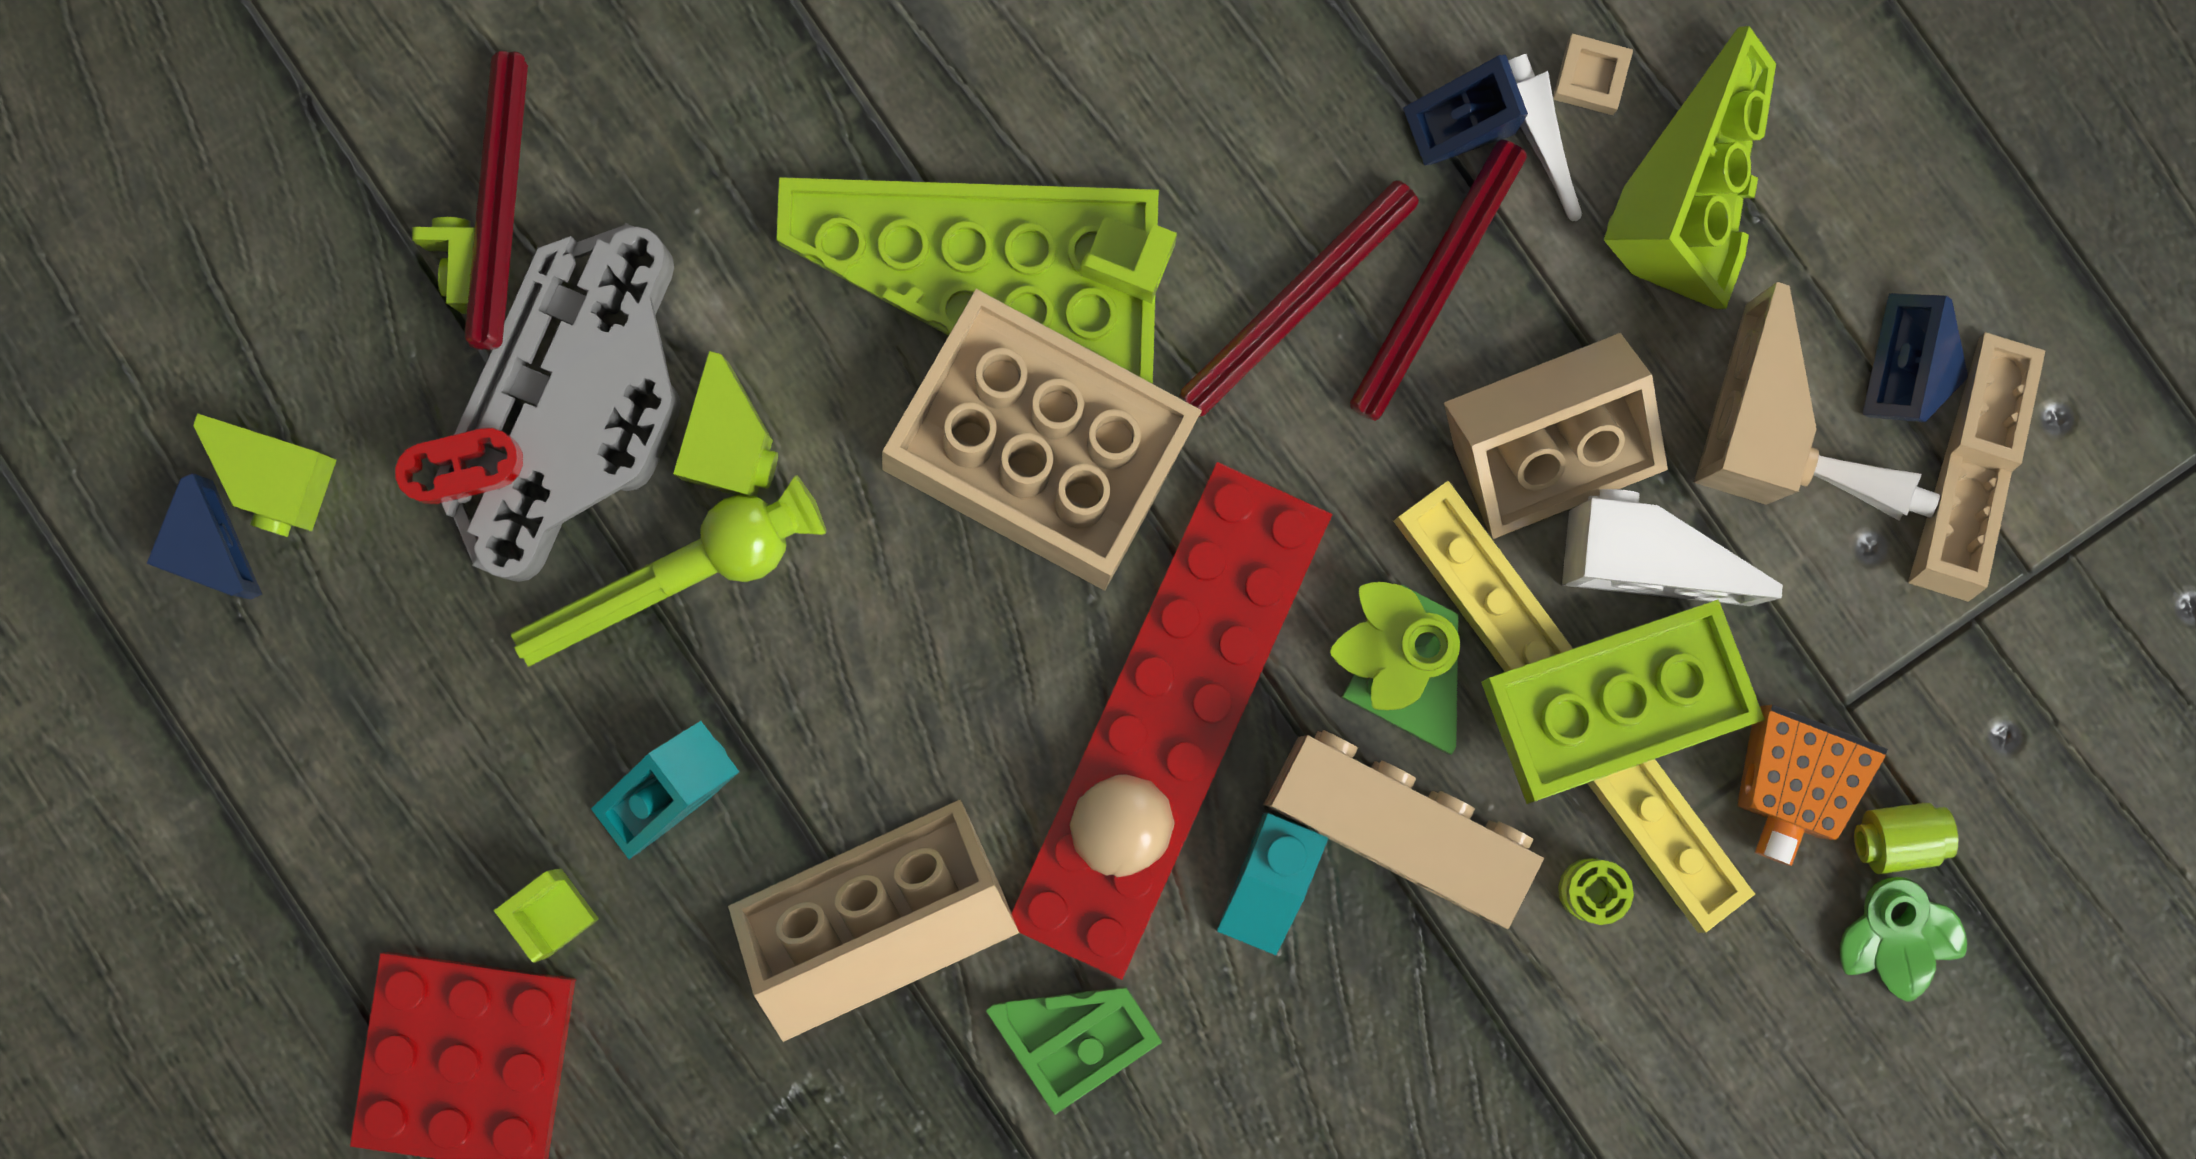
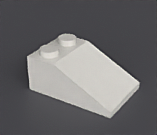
M1602 489L1599 496H1588V501L1569 511L1562 586L1708 602L1719 599L1720 603L1745 606L1782 598L1783 585L1660 506L1639 503L1638 492Z

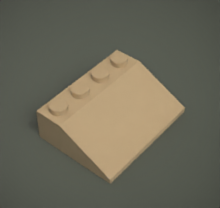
M976 289L882 451V470L1105 591L1202 410Z

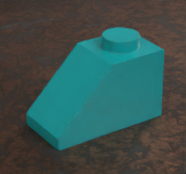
M699 721L648 753L591 810L626 857L631 859L708 801L737 775L739 770L727 756L724 747L715 740L702 721Z
M1263 812L1216 931L1277 955L1305 899L1328 837Z

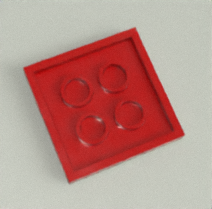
M393 952L380 953L350 1147L434 1159H548L576 978Z

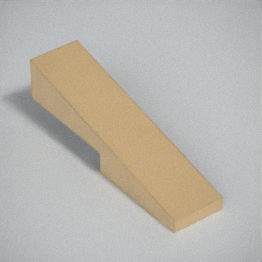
M1986 332L1979 338L1934 491L1940 494L1939 501L1933 516L1926 519L1909 577V584L1967 602L1988 587L2011 474L2022 464L2045 350Z

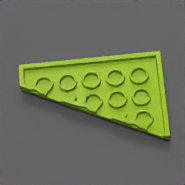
M779 177L777 242L782 247L948 336L974 291L978 289L1153 384L1155 297L1151 304L1081 276V263L1085 253L1090 252L1101 222L1105 217H1111L1146 232H1150L1152 224L1158 225L1159 190Z

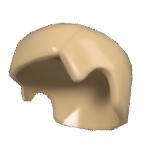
M1125 774L1116 775L1097 783L1079 798L1070 822V830L1075 851L1092 870L1106 876L1113 874L1116 877H1122L1141 871L1161 858L1168 848L1175 822L1169 799L1152 781Z

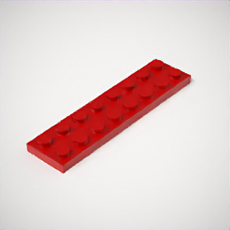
M1219 462L1216 463L1011 913L1019 933L1123 980L1333 514ZM1126 774L1152 781L1169 799L1175 822L1168 848L1164 854L1149 867L1128 876L1116 877L1113 874L1106 876L1092 870L1075 851L1070 830V822L1079 798L1097 783L1116 775Z

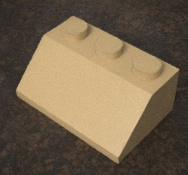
M1621 333L1444 402L1454 449L1492 539L1576 507L1588 501V496H1599L1602 489H1621L1668 470L1652 374Z

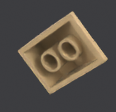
M1779 282L1770 286L1745 305L1694 480L1696 484L1766 505L1799 492L1800 485L1808 486L1816 470L1819 458V450L1812 448L1816 433V423L1790 286Z

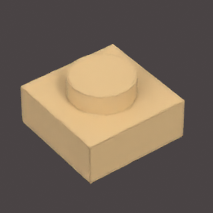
M1572 33L1566 45L1553 100L1614 115L1618 110L1633 49Z

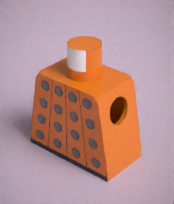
M1763 705L1760 708L1765 720L1752 724L1738 797V807L1767 818L1755 853L1773 861L1792 866L1804 833L1830 840H1836L1840 836L1883 762L1888 749L1778 706Z

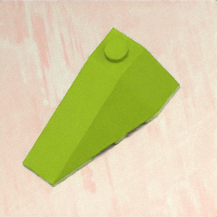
M1750 26L1738 27L1625 184L1614 214L1609 219L1607 232L1604 237L1606 244L1633 275L1714 309L1727 308L1746 256L1749 235L1744 232H1738L1744 198H1755L1758 177L1751 175V150L1753 141L1761 140L1765 136L1776 69L1775 61Z

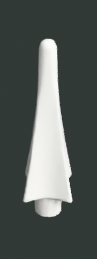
M1527 54L1520 55L1508 60L1528 112L1520 127L1547 172L1567 217L1571 221H1578L1582 216V211L1564 154L1549 73L1547 71L1535 76Z
M1820 455L1814 472V476L1856 496L1899 521L1903 514L1907 516L1909 511L1931 518L1940 497L1938 493L1917 487L1922 475L1920 473L1875 467Z

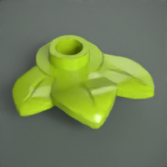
M1387 582L1364 584L1359 588V598L1367 621L1359 623L1345 632L1332 646L1330 654L1348 672L1362 678L1373 679L1371 702L1374 709H1403L1421 697L1429 678L1444 674L1454 665L1460 652L1459 635L1449 620L1438 614L1426 613L1420 600L1412 590ZM1431 634L1438 639L1440 649L1437 655L1431 658H1424L1416 652L1415 641L1420 635Z

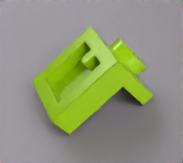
M437 217L432 219V227H412V241L426 251L448 252V258H442L439 263V290L442 296H446V303L462 314H467L475 228H471V221L455 217Z

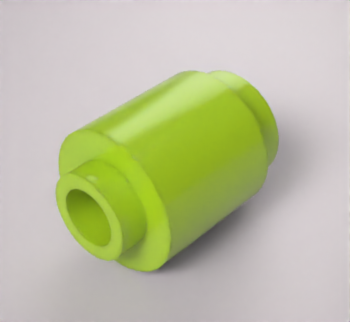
M1920 803L1866 811L1862 824L1857 825L1855 828L1854 842L1859 859L1863 863H1869L1871 869L1876 874L1940 866L1944 859L1953 858L1957 854L1958 831L1954 817L1948 808H1935L1931 803Z

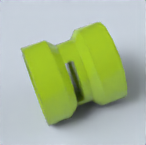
M1594 858L1580 859L1569 865L1561 875L1558 886L1560 901L1569 914L1576 919L1598 925L1612 924L1624 917L1631 907L1634 896L1632 881L1624 869L1616 863Z

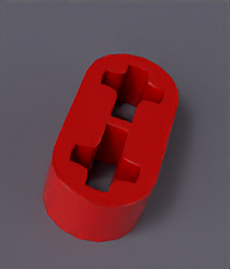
M480 428L419 443L406 449L396 464L395 478L400 490L409 498L425 504H439L500 489L512 484L520 475L523 467V452L518 442L505 432L494 428ZM491 442L495 448L507 451V459L497 462L498 473L491 475L490 471L482 466L466 468L465 461L485 455L484 444ZM428 458L431 463L437 466L453 464L454 472L435 477L434 489L430 491L426 485L413 481V474L422 470V459Z

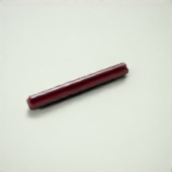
M515 51L496 52L491 58L465 326V339L469 346L481 350H495L503 343L528 65L524 55Z
M1501 139L1491 151L1351 399L1350 407L1359 415L1376 421L1384 413L1526 161L1527 153L1518 145Z
M1400 180L1393 181L1181 389L1180 399L1202 410L1199 417L1205 416L1416 209L1419 199L1413 190Z

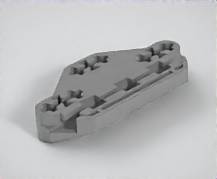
M625 223L623 226L579 242L570 236L537 249L505 320L503 343L498 349L492 350L454 434L480 428H494L502 431L515 402V398L511 396L527 402L524 403L510 434L518 442L523 452V467L520 475L512 484L500 488V490L484 492L472 520L464 505L465 502L471 500L472 496L442 503L446 515L453 517L472 560V566L506 580L520 582L531 579L544 566L560 528L565 521L619 490L631 491L639 489L653 475L679 417L681 404L679 395L670 382L656 320L657 310L672 279L674 271L673 257L658 236L650 230ZM647 251L654 260L650 268L639 266L635 271L628 263L632 255L642 257ZM590 255L577 284L579 288L588 291L587 295L585 296L562 286L563 281L568 283L576 265L575 259ZM617 278L627 288L630 289L632 284L641 294H643L640 302H638L634 298V296L628 291L624 296L622 292L616 286H614ZM621 309L628 316V321L624 326L613 324L610 328L603 322L606 312L617 314ZM553 317L561 322L541 365L542 369L552 373L549 377L525 365L526 362L532 364ZM653 391L661 399L660 406L657 410L646 408L642 413V409L634 403L635 398L639 393L650 395ZM625 419L635 428L638 425L644 431L650 433L647 443L636 434L630 435L624 429L619 428L622 420ZM489 442L484 444L485 455L465 461L466 468L482 466L488 469L491 475L498 473L497 462L507 459V455L489 448V445H492ZM627 449V452L635 458V462L631 469L620 466L617 470V467L609 462L610 455L613 451L623 453ZM453 464L440 466L435 477L454 472ZM530 483L538 486L542 484L543 487L550 491L546 502L541 500L534 501L531 497L525 495ZM515 512L540 523L538 531H533L511 521L512 513ZM504 541L508 543L516 542L519 548L524 549L520 561L508 560L507 556L500 553Z

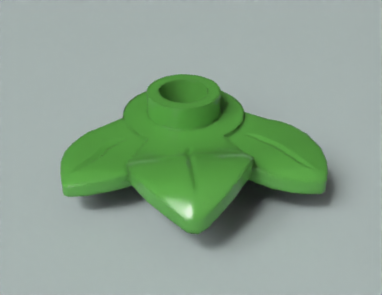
M1905 877L1883 879L1874 884L1868 891L1865 898L1864 915L1848 926L1842 936L1840 943L1841 965L1844 973L1847 975H1858L1876 968L1880 979L1887 989L1898 998L1910 1002L1919 997L1929 987L1936 971V960H1953L1965 956L1967 950L1966 932L1960 919L1952 909L1946 905L1929 902L1924 889L1911 879ZM1907 902L1908 905L1905 912L1899 918L1892 920L1891 913L1893 908L1899 903Z

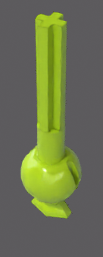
M798 475L793 477L780 499L770 505L757 496L742 494L723 499L708 511L701 524L700 539L511 633V637L516 644L514 649L520 659L523 658L527 666L530 667L716 573L721 574L728 580L749 582L765 577L777 567L785 553L786 537L794 533L826 534L827 531L816 500Z

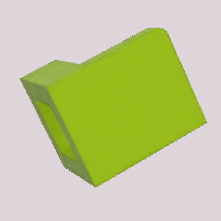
M1105 217L1101 222L1090 252L1085 253L1081 263V276L1152 304L1175 247L1177 233L1156 224H1152L1150 232H1146L1111 217Z
M561 868L544 872L494 910L533 963L549 958L599 920Z

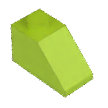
M709 351L673 474L682 481L732 495L757 496L759 487L768 489L771 485L777 466L778 452L770 450L773 440L729 362L722 354Z
M197 413L193 426L232 505L254 513L250 525L288 537L292 525L313 531L337 460L322 453Z

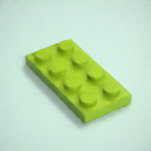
M1719 599L1492 676L1481 682L1526 804L1765 720Z

